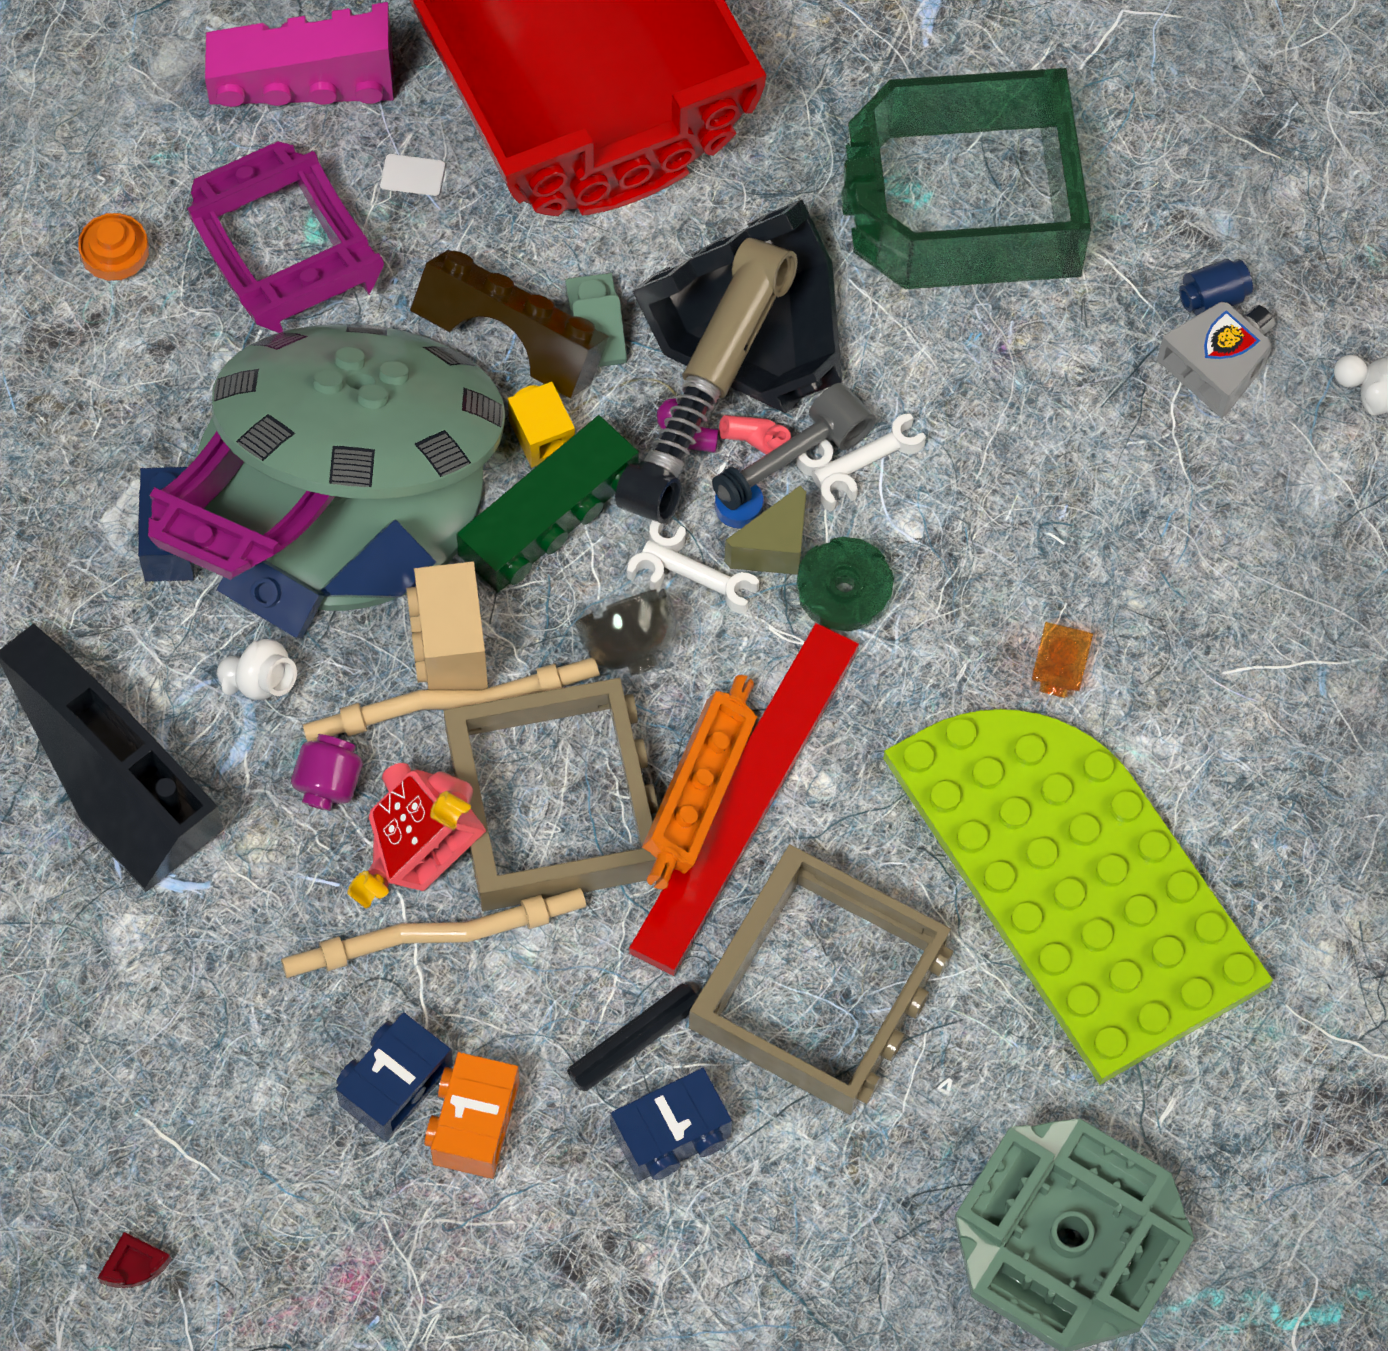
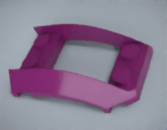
M277 141L193 180L191 188L193 201L192 205L187 208L188 214L221 274L257 325L280 333L283 332L280 321L297 315L305 309L333 296L340 295L359 284L370 295L384 266L383 258L369 246L367 237L341 202L314 151L303 155L295 152L294 145ZM297 181L333 247L262 280L256 281L230 241L218 217L227 212L235 211L241 206L269 193L277 192L284 186Z
M216 431L195 460L175 480L162 490L154 487L150 493L152 516L149 518L148 536L158 548L232 580L277 554L296 540L317 520L335 496L306 491L287 515L264 535L203 509L223 490L244 463L243 460L231 451Z

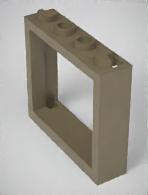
M620 678L443 710L454 775L470 783L472 786L473 795L469 804L471 805V810L486 829V832L469 847L482 912L521 905V900L541 895L544 899L581 888L584 893L647 881L656 858L642 848L653 823L651 814L658 812V805L653 783L644 785L641 769L648 768L643 738L634 740L631 724L638 723L633 694L624 695ZM610 709L640 849L497 876L469 735Z
M789 844L690 1009L689 1029L843 1112L852 1115L859 1101L867 1105L873 1097L881 1080V1077L875 1073L882 1060L885 1058L892 1062L898 1053L906 1035L900 1032L906 1018L910 1016L916 1019L922 1011L930 994L929 991L924 989L930 976L934 974L940 977L947 967L953 954V950L947 948L951 928ZM797 885L924 950L848 1085L720 1016Z

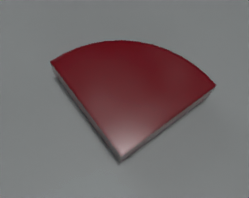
M123 1232L100 1272L98 1280L99 1283L114 1288L140 1286L159 1276L172 1259L170 1254Z

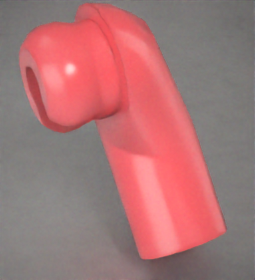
M724 415L719 424V434L722 439L746 441L765 455L792 438L790 431L785 426L776 425L766 418Z

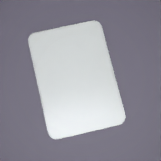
M388 154L385 159L380 187L384 190L437 196L441 189L445 162L442 160Z

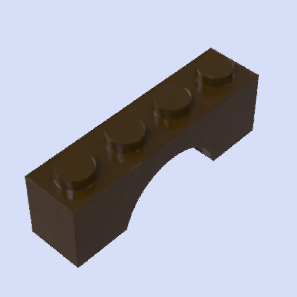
M449 249L426 262L410 308L411 312L449 333L473 317H488L502 322L512 329L523 343L529 359L530 377L543 384L553 382L557 392L570 399L591 385L609 338L606 334L596 330L594 324L589 320L571 316L559 310L550 299L541 295L530 294L515 286L509 277L500 273H491L476 265L467 254L459 251H450Z

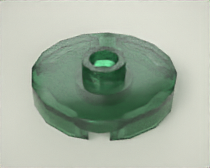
M842 536L830 539L829 543H824L821 546L818 544L807 552L799 564L796 592L800 606L813 621L828 629L848 632L866 628L882 617L891 603L894 576L885 561V556L877 547L862 539ZM846 583L853 589L849 592H842L836 586Z

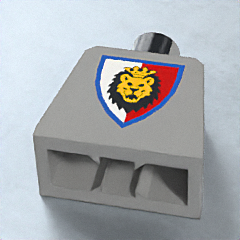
M1220 302L1163 336L1157 361L1222 419L1266 365L1272 344L1264 335L1275 326L1274 318L1261 305H1255L1242 316L1230 304Z

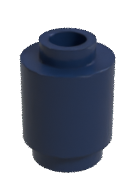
M1224 259L1186 273L1183 276V285L1179 287L1182 305L1188 312L1193 311L1196 316L1220 302L1228 303L1231 306L1243 303L1245 297L1253 292L1250 272L1245 263L1240 259L1235 261Z

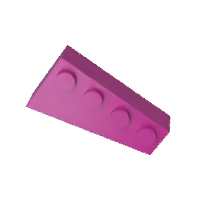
M388 2L372 4V12L352 15L350 8L332 11V19L308 22L305 16L287 18V22L282 24L280 28L270 29L264 23L206 32L205 82L209 104L235 107L241 104L257 103L280 106L287 103L302 102L326 105L333 102L360 101L372 104L379 101L394 100L393 46Z

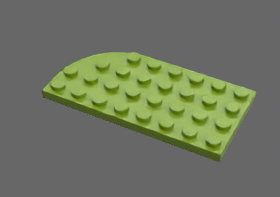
M994 709L969 712L944 719L884 750V761L1099 1085L1270 988L1273 979L1132 775L1106 747L1093 737L1065 722L1038 713Z

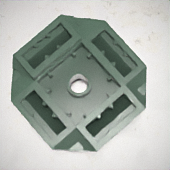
M1080 1118L1054 1121L1035 1126L1022 1125L1010 1127L959 1207L954 1218L971 1297L1058 1351H1074L1139 1332L1195 1238L1190 1223L1186 1219L1172 1173ZM1065 1228L1074 1229L1081 1234L1084 1244L1078 1247L1066 1246L1059 1240L1057 1232Z

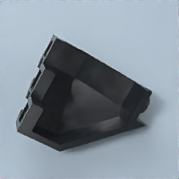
M802 199L762 215L749 222L747 228L734 235L722 237L692 253V258L673 268L666 267L651 275L632 291L663 355L687 366L733 278V261L742 242L747 238H754L793 251L797 257V269L792 285L787 293L781 297H776L730 386L785 414L803 397L829 388L834 384L842 383L833 263Z

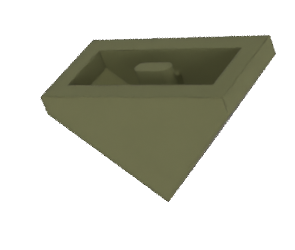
M801 485L725 540L724 562L730 569L799 575L806 491Z

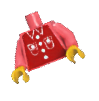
M397 763L387 768L382 774V780L388 793L370 810L369 814L374 834L373 863L368 871L359 873L348 887L347 894L365 909H368L375 897L381 899L389 893L388 886L390 883L420 891L427 889L486 832L483 824L471 810V805L469 804L473 795V788L470 783L445 772L439 771L432 774L418 769L411 771L406 763Z

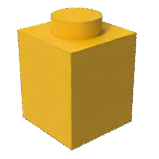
M553 382L541 386H527L519 390L515 396L508 398L509 422L531 468L539 465L575 435L574 425Z

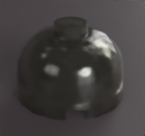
M663 588L659 592L654 589L606 606L607 610L602 612L603 617L596 620L593 613H590L575 622L574 625L580 641L589 657L595 659L599 666L610 670L628 668L631 676H635L659 666L656 657L670 647L675 637L677 621L667 589Z

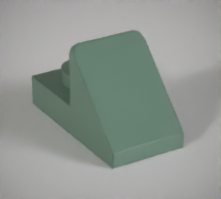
M612 273L565 279L570 315L589 320L594 324L596 330L609 336L598 367L627 363L620 299L615 293Z

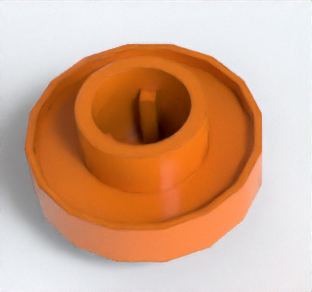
M106 213L92 219L84 226L79 236L78 250L85 269L92 275L107 281L123 280L135 275L144 266L149 256V242L143 226L133 217L121 213Z

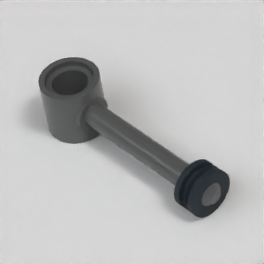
M844 383L834 384L826 389L812 404L809 410V417L815 422L813 425L742 471L729 467L724 472L716 475L712 479L713 489L719 500L728 509L735 510L740 505L751 500V487L823 440L833 441L841 450H848L857 445L874 427L876 422L875 415Z

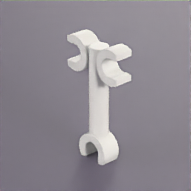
M910 413L902 414L893 422L890 433L832 461V445L825 439L818 444V451L822 458L812 460L807 457L806 453H803L796 458L797 466L801 472L812 476L817 487L821 488V504L826 510L831 512L835 510L836 503L834 496L831 494L833 490H843L851 501L857 497V484L849 474L897 450L905 454H915L925 446L926 436L924 433L917 434L915 437L904 436L902 432L912 427L913 417Z
M652 520L649 528V540L644 546L642 553L636 554L628 562L627 579L633 581L639 570L650 569L653 571L650 579V589L656 591L663 583L664 568L725 595L727 606L732 611L745 614L748 610V600L739 597L735 592L739 589H747L750 592L757 593L759 590V580L756 576L741 572L730 577L678 553L685 544L686 528L680 526L674 537L663 538L660 536L663 524Z

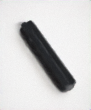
M688 984L677 986L571 1065L567 1073L573 1084L580 1091L590 1090L686 1018L698 995Z

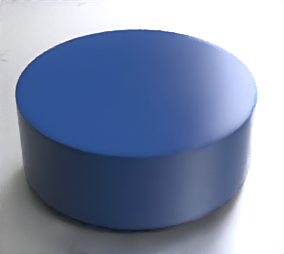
M756 484L751 487V500L740 505L735 510L728 509L715 495V512L719 520L729 527L740 529L762 514L763 494L759 486Z

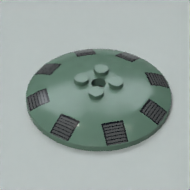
M314 325L295 328L263 338L238 352L226 363L218 374L212 390V417L214 425L224 443L241 460L257 471L290 486L310 492L345 498L390 499L428 493L457 483L476 472L493 456L501 442L505 422L504 404L496 385L469 358L444 344L424 336L373 325Z

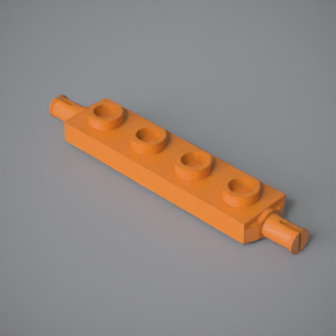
M746 675L735 676L729 693L715 691L707 699L643 843L642 848L656 858L647 877V882L650 886L656 881L655 889L662 890L667 888L674 869L685 874L694 865L757 719L754 712L746 705L749 694L754 687V682L751 678L745 683L748 677Z

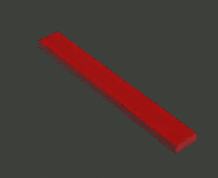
M815 623L747 741L694 865L685 874L677 869L673 870L667 888L661 891L630 945L629 954L675 976L858 653L859 643Z

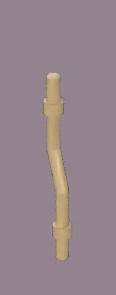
M595 657L561 667H556V664L553 663L537 668V674L483 690H417L363 707L360 706V703H355L340 708L339 714L303 724V729L307 741H316L318 734L335 736L346 732L349 737L366 732L369 725L419 710H447L561 689L563 686L600 676Z
M581 888L544 899L541 895L521 900V906L467 922L400 923L342 941L338 936L319 942V948L282 958L281 962L286 978L323 967L327 971L347 966V960L401 944L471 942L527 925L528 929H533L549 924V918L585 908L586 901Z

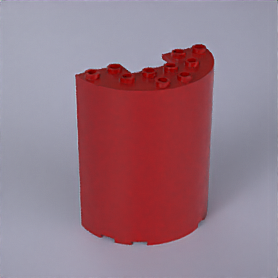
M409 0L509 192L519 204L526 202L532 205L536 213L558 217L566 209L577 208L582 216L601 213L637 202L669 187L690 174L687 165L704 153L714 156L737 134L733 128L734 124L743 113H753L765 87L767 75L725 0Z

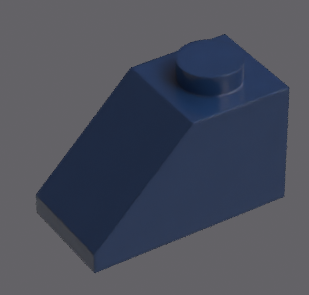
M394 519L333 576L320 591L326 597L398 598L407 592L406 588L416 587L414 568L430 567L436 561Z

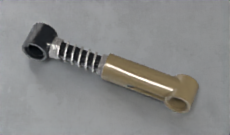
M747 238L742 242L734 257L732 266L733 278L682 374L685 380L682 386L684 394L676 397L678 406L670 409L672 417L664 420L666 428L659 431L660 440L653 442L654 450L648 452L645 461H641L639 464H630L620 476L615 492V502L618 508L661 524L667 523L672 518L679 505L682 493V485L677 478L684 466L681 460L684 455H690L687 449L690 444L696 443L693 438L695 433L702 432L699 427L701 421H708L705 414L707 410H713L711 404L716 403L717 399L726 396L776 297L783 296L791 287L797 269V257L793 251L754 238Z

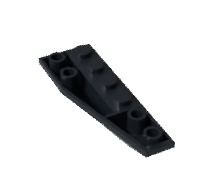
M34 623L0 649V666L81 823L145 892L150 890L224 830L219 808L214 801L91 674Z

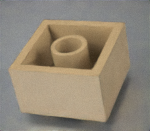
M474 561L414 568L416 587H409L406 590L417 683L427 682L428 690H483L488 688L485 647Z

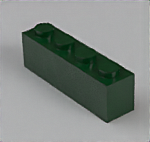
M600 415L596 416L456 533L458 556L465 562L474 561L475 572L497 593L509 583L512 585L518 584L528 575L535 561L545 553L548 555L555 553L565 543L568 534L580 523L583 525L590 523L599 515L603 504L615 495L618 481L625 468L632 463L639 464V451Z

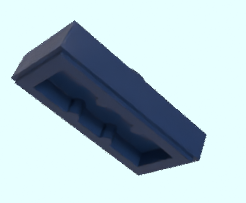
M267 560L232 580L223 577L216 589L295 638H303L325 596Z

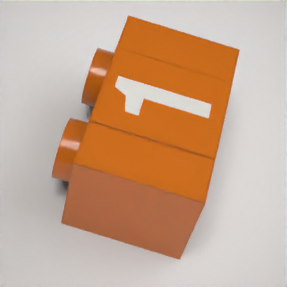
M461 1052L457 1053L454 1068L445 1067L441 1077L438 1097L444 1098L440 1117L435 1115L430 1117L425 1135L424 1145L431 1147L433 1165L494 1179L520 1084L519 1066Z

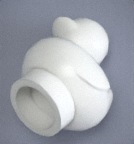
M1356 355L1341 357L1334 366V375L1338 383L1350 388L1361 384V401L1366 412L1373 416L1387 413L1388 358H1379L1366 366L1362 358Z
M261 639L259 641L254 640L245 649L241 657L228 656L223 659L218 665L217 676L222 684V691L225 694L233 695L239 690L244 696L252 700H264L273 695L282 696L288 693L296 681L297 668L295 663L289 659L287 651L282 644L274 639Z

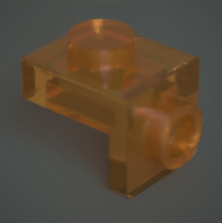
M1045 622L1031 678L1033 681L1041 682L1039 692L1068 698L1069 690L1080 692L1093 633Z

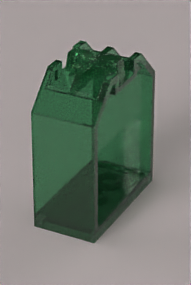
M1067 68L891 79L848 122L849 143L846 145L847 160L844 163L843 169L844 186L841 191V204L844 216H854L855 227L851 228L853 253L903 289L1081 277L1091 232V223ZM1040 128L1054 223L914 232L888 214L880 148L890 138Z

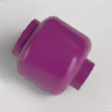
M318 734L316 741L310 740L303 743L291 777L292 787L304 794L301 803L330 812L333 803L347 804L351 801L363 766L361 757L354 753L356 745L324 734Z

